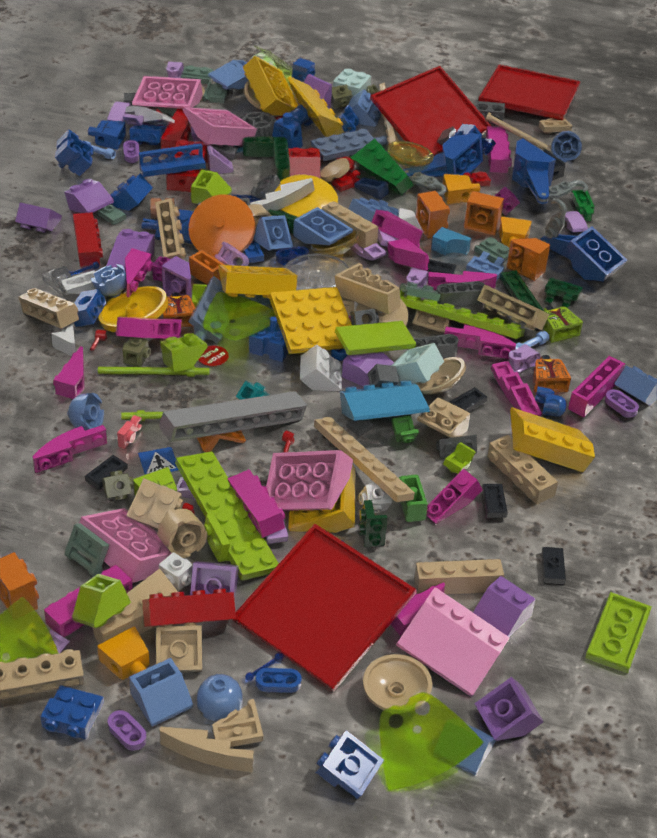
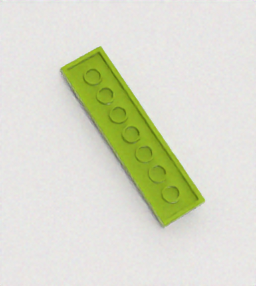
M400 290V299L406 307L515 339L524 335L525 329L521 328V325L511 322V324H507L500 318L494 317V319L487 318L488 315L483 313L472 314L469 309H455L452 304H438V301L407 295Z
M213 451L177 457L175 464L205 518L206 515L215 514L231 543L227 557L232 565L239 566L238 577L240 580L270 574L279 563L265 539L261 537L248 516L249 512L245 511L242 500L236 496V492L228 482V477Z

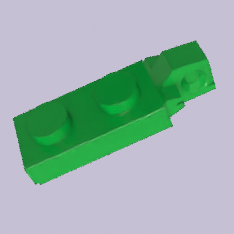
M572 190L571 197L578 212L583 214L585 221H592L595 206L588 191Z

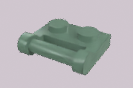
M81 523L74 524L64 555L69 559H74L94 577L103 571L102 564L109 544ZM78 551H80L82 554H84V555H85L87 558H89L92 562H90L88 559H86L84 556H82Z

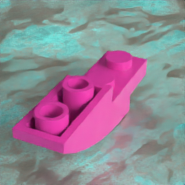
M463 271V275L429 272L427 285L434 287L433 290H437L440 284L480 281L495 289L497 274Z
M117 317L116 336L163 339L168 337L180 338L182 320Z
M464 325V329L445 328V334H453L458 337V347L478 350V355L510 359L509 352L516 348V343L478 327Z
M104 425L89 430H84L80 426L46 443L32 456L35 473L73 461V455L107 444V434Z

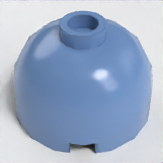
M571 131L558 133L553 138L551 144L553 155L563 162L575 160L582 150V142L579 136Z
M116 264L117 267L114 268L108 265L94 273L95 277H91L94 288L100 289L103 296H119L126 287V271L123 265Z
M81 394L71 401L67 414L75 428L82 426L84 430H89L102 425L104 409L100 410L99 404L102 401L97 394Z
M225 674L209 676L201 683L198 689L197 708L198 710L200 709L203 716L208 720L217 722L220 719L226 718L235 709L239 711L243 706L242 689L239 683L231 676Z

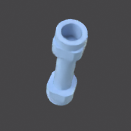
M91 145L93 152L104 155L106 159L113 160L116 156V151L113 149H103Z
M546 331L536 334V337L522 344L520 342L516 343L515 349L524 344L529 347L538 343L542 345L549 340V334Z

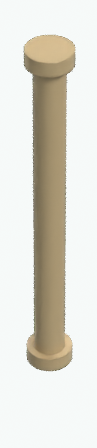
M488 113L485 121H490L543 150L546 149L550 152L552 148L551 145L548 146L497 119L491 113Z

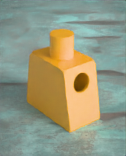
M443 174L442 184L447 188L444 194L447 204L467 202L472 191L480 193V184H471L469 176Z
M501 217L499 226L500 243L510 248L512 239L528 238L532 221Z
M135 626L97 645L99 661L121 680H125L145 670L150 665L148 649Z

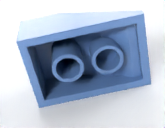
M318 207L294 219L293 236L307 244L331 245L353 232L352 228Z

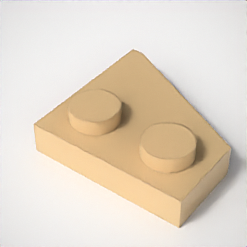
M548 118L547 120L539 121V128L546 134L572 131V125L565 118L563 120Z
M254 699L247 701V706L239 711L235 709L226 718L212 724L214 739L231 740V747L262 742L263 732Z

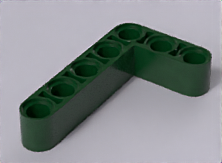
M243 138L244 156L274 157L275 175L278 176L280 181L290 177V160L286 138Z

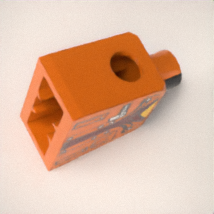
M177 292L172 293L170 297H167L169 303L163 313V319L182 320L181 328L193 327L188 322L195 310L190 296H181Z
M543 355L535 361L533 372L534 392H537L538 386L552 389L554 392L569 391L571 376L562 360L551 359L549 355Z

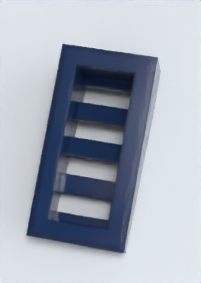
M363 177L354 184L355 188L380 200L389 194L388 182Z

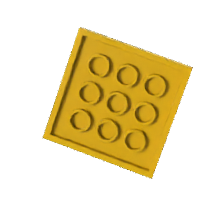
M337 287L270 293L269 299L289 354L307 352L315 345L325 350L343 349L335 329L336 327L352 326Z

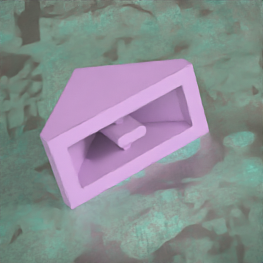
M210 145L207 147L209 171L217 172L218 174L232 173L234 171L231 161Z

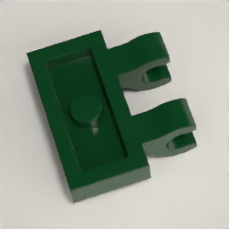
M550 278L544 292H547L545 302L552 304L555 295L563 297L564 301L561 307L569 308L572 300L577 301L583 287Z

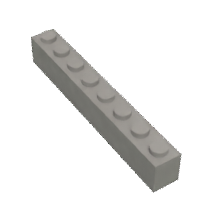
M294 391L163 412L159 428L169 442L300 421L303 419L307 404Z

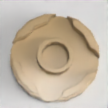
M346 158L337 159L325 166L320 175L326 182L333 181L334 177L340 178L346 174L350 168V163Z

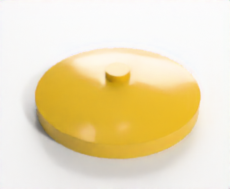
M310 175L287 177L280 181L279 186L275 189V191H280V185L312 178L315 189L313 192L279 209L297 217L316 207L322 209V206L330 202L338 203V196L329 183Z
M138 287L136 292H133L130 297H127L125 291L109 300L98 318L105 330L116 332L117 317L157 319L164 313L169 301L165 291L159 287Z

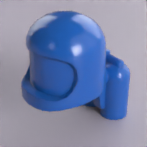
M301 104L290 112L293 115L292 120L300 125L309 126L313 123L305 107Z
M538 386L535 400L544 404L542 414L555 417L562 416L567 407L565 398L554 395L555 392L552 389Z

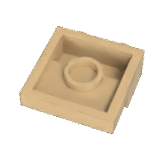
M143 478L126 516L158 530L168 510L181 508L183 499H181L182 494Z
M186 623L184 626L172 624L156 627V664L171 658L181 673L202 672V626H197L196 623Z

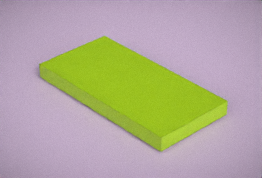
M403 321L342 326L335 329V333L347 355L415 348L416 346L415 340Z
M610 592L585 658L628 674L652 606Z

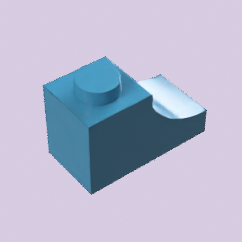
M441 227L432 237L431 250L445 256L448 253L467 255L470 250L471 238Z

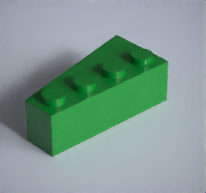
M375 138L351 157L357 168L362 169L377 180L388 182V187L400 195H403L414 186L408 175Z

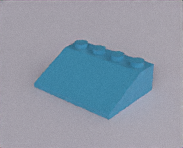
M411 380L400 381L399 385H393L392 382L382 383L381 387H375L372 384L364 385V389L346 387L345 391H340L342 414L354 421L430 412L419 386L412 383Z

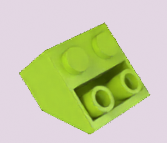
M201 170L191 186V203L199 205L212 196L230 195L232 188L217 172Z
M193 333L184 334L180 338L168 337L165 341L160 342L163 363L173 372L192 369L207 348V343Z
M97 574L82 584L73 611V620L93 628H98L105 625L107 620L113 615L123 612L131 601L121 580Z

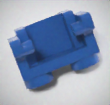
M350 105L345 107V112L338 117L343 123V131L347 132L348 128H352L349 132L356 131L355 126H358L359 119Z

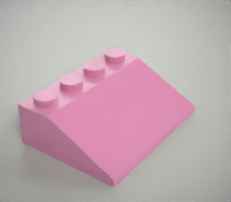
M144 76L132 105L182 109L184 107L193 108L200 102L203 95L201 79Z
M183 108L197 137L208 146L216 144L218 146L228 145L234 147V145L243 147V138L255 136L257 130L255 127L228 110Z
M341 450L273 453L266 485L269 496L274 497L277 507H281L283 511L332 510L350 478L353 459Z
M125 508L82 516L79 523L109 544L104 562L110 568L117 565L132 579V583L148 578L159 569V564L172 554L157 536L155 530L126 516L128 510Z
M434 587L396 646L472 697L510 637Z

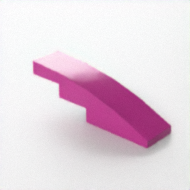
M509 361L492 364L490 369L512 406L516 409L541 416L542 413L528 384H523L519 373L513 371Z

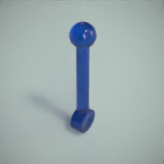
M94 262L85 268L73 272L68 271L66 275L71 278L73 275L92 268L98 269L100 264Z
M276 653L274 659L254 672H248L245 675V679L252 681L259 670L268 668L276 662L281 663L283 661V654Z

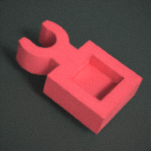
M134 415L117 432L118 447L126 449L130 443H133L136 431L138 432L142 427L141 424H138L142 419L141 417Z

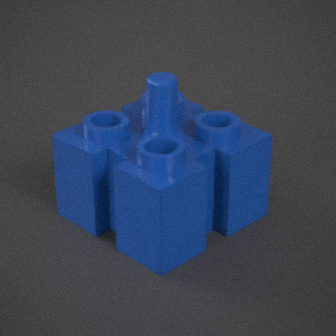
M68 129L57 140L55 159L59 162L58 166L60 168L68 165L72 173L81 176L92 165L93 147L86 141H81L78 135Z
M263 315L258 322V328H254L249 335V353L259 356L267 354L269 359L283 362L288 354V349L277 318Z

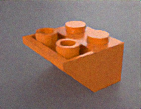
M537 238L512 239L506 268L512 271L516 270L519 274L533 281L537 280L546 271L550 244Z
M203 250L189 257L190 274L206 285H208L213 276L221 281L218 265H226L225 263Z

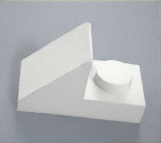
M73 323L62 328V332L51 334L52 344L55 349L70 356L76 352Z

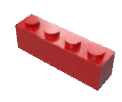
M177 108L172 117L175 120L174 123L169 124L162 135L161 149L175 147L177 140H189L191 124L182 108Z
M93 212L73 214L80 267L100 265L103 251L97 219H94Z
M214 589L213 594H205V590L192 591V595L184 596V592H173L171 597H163V593L149 594V599L142 600L144 627L236 619L234 592L226 593V589Z

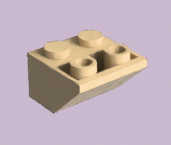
M438 397L429 405L430 412L421 413L417 417V421L453 438L462 436L468 430L470 413Z

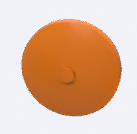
M224 194L212 196L201 202L192 213L189 221V236L198 251L203 250L214 257L222 248L223 241L243 253L251 244L256 229L255 218L249 206L235 196Z

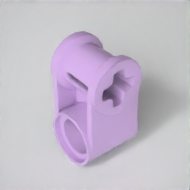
M168 62L166 68L168 77L181 78L184 65L183 62Z
M222 242V248L215 255L218 260L228 265H237L236 260L240 257L243 260L241 266H248L249 259L245 254L227 242Z
M412 267L406 277V281L417 283V286L423 287V285L427 284L429 272Z
M524 344L509 352V363L513 371L520 374L526 369L534 367L535 361L540 359L541 355Z

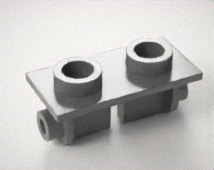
M477 435L439 439V442H436V448L439 450L440 458L451 455L460 442L477 453Z

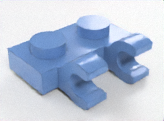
M483 251L479 258L474 256L466 265V270L497 274L498 280L500 274L504 272L502 264L505 259L498 257L495 263H491L487 259L490 253Z

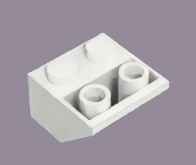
M315 345L301 355L300 380L312 390L340 391L342 389V365L337 359L330 356L325 349Z

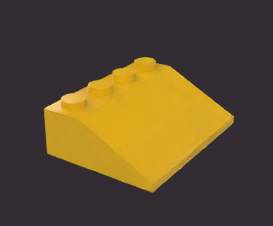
M254 56L243 66L245 76L249 79L250 87L254 90L255 97L260 102V108L263 112L270 113L271 115H283L284 113H290L298 106L282 70L257 56Z
M290 76L287 78L299 105L301 104L305 107L308 116L325 137L339 135L344 132L342 121L339 117L336 119L332 108L328 109V104L324 99H320V94L316 89L313 90L310 85Z
M218 265L222 289L227 293V296L238 297V294H245V297L254 298L256 295H262L263 298H269L271 292L294 291L297 287V275L287 268Z
M513 407L510 409L513 450L580 472H584L595 458L593 443L579 429Z
M353 464L350 478L332 510H289V531L307 532L314 524L332 533L355 527L356 468Z

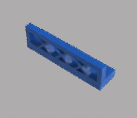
M201 143L139 152V169L143 177L206 168ZM198 149V155H190L192 150ZM177 152L184 153L179 158L174 157ZM162 154L168 155L165 160L158 159ZM143 157H152L149 162L143 163Z

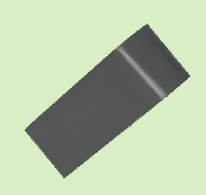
M473 281L440 284L437 287L438 294H441L438 304L449 303L454 306L481 304L482 302L477 299L484 283Z
M453 334L414 339L416 342L415 348L435 343L443 359L455 357L457 354L459 340Z

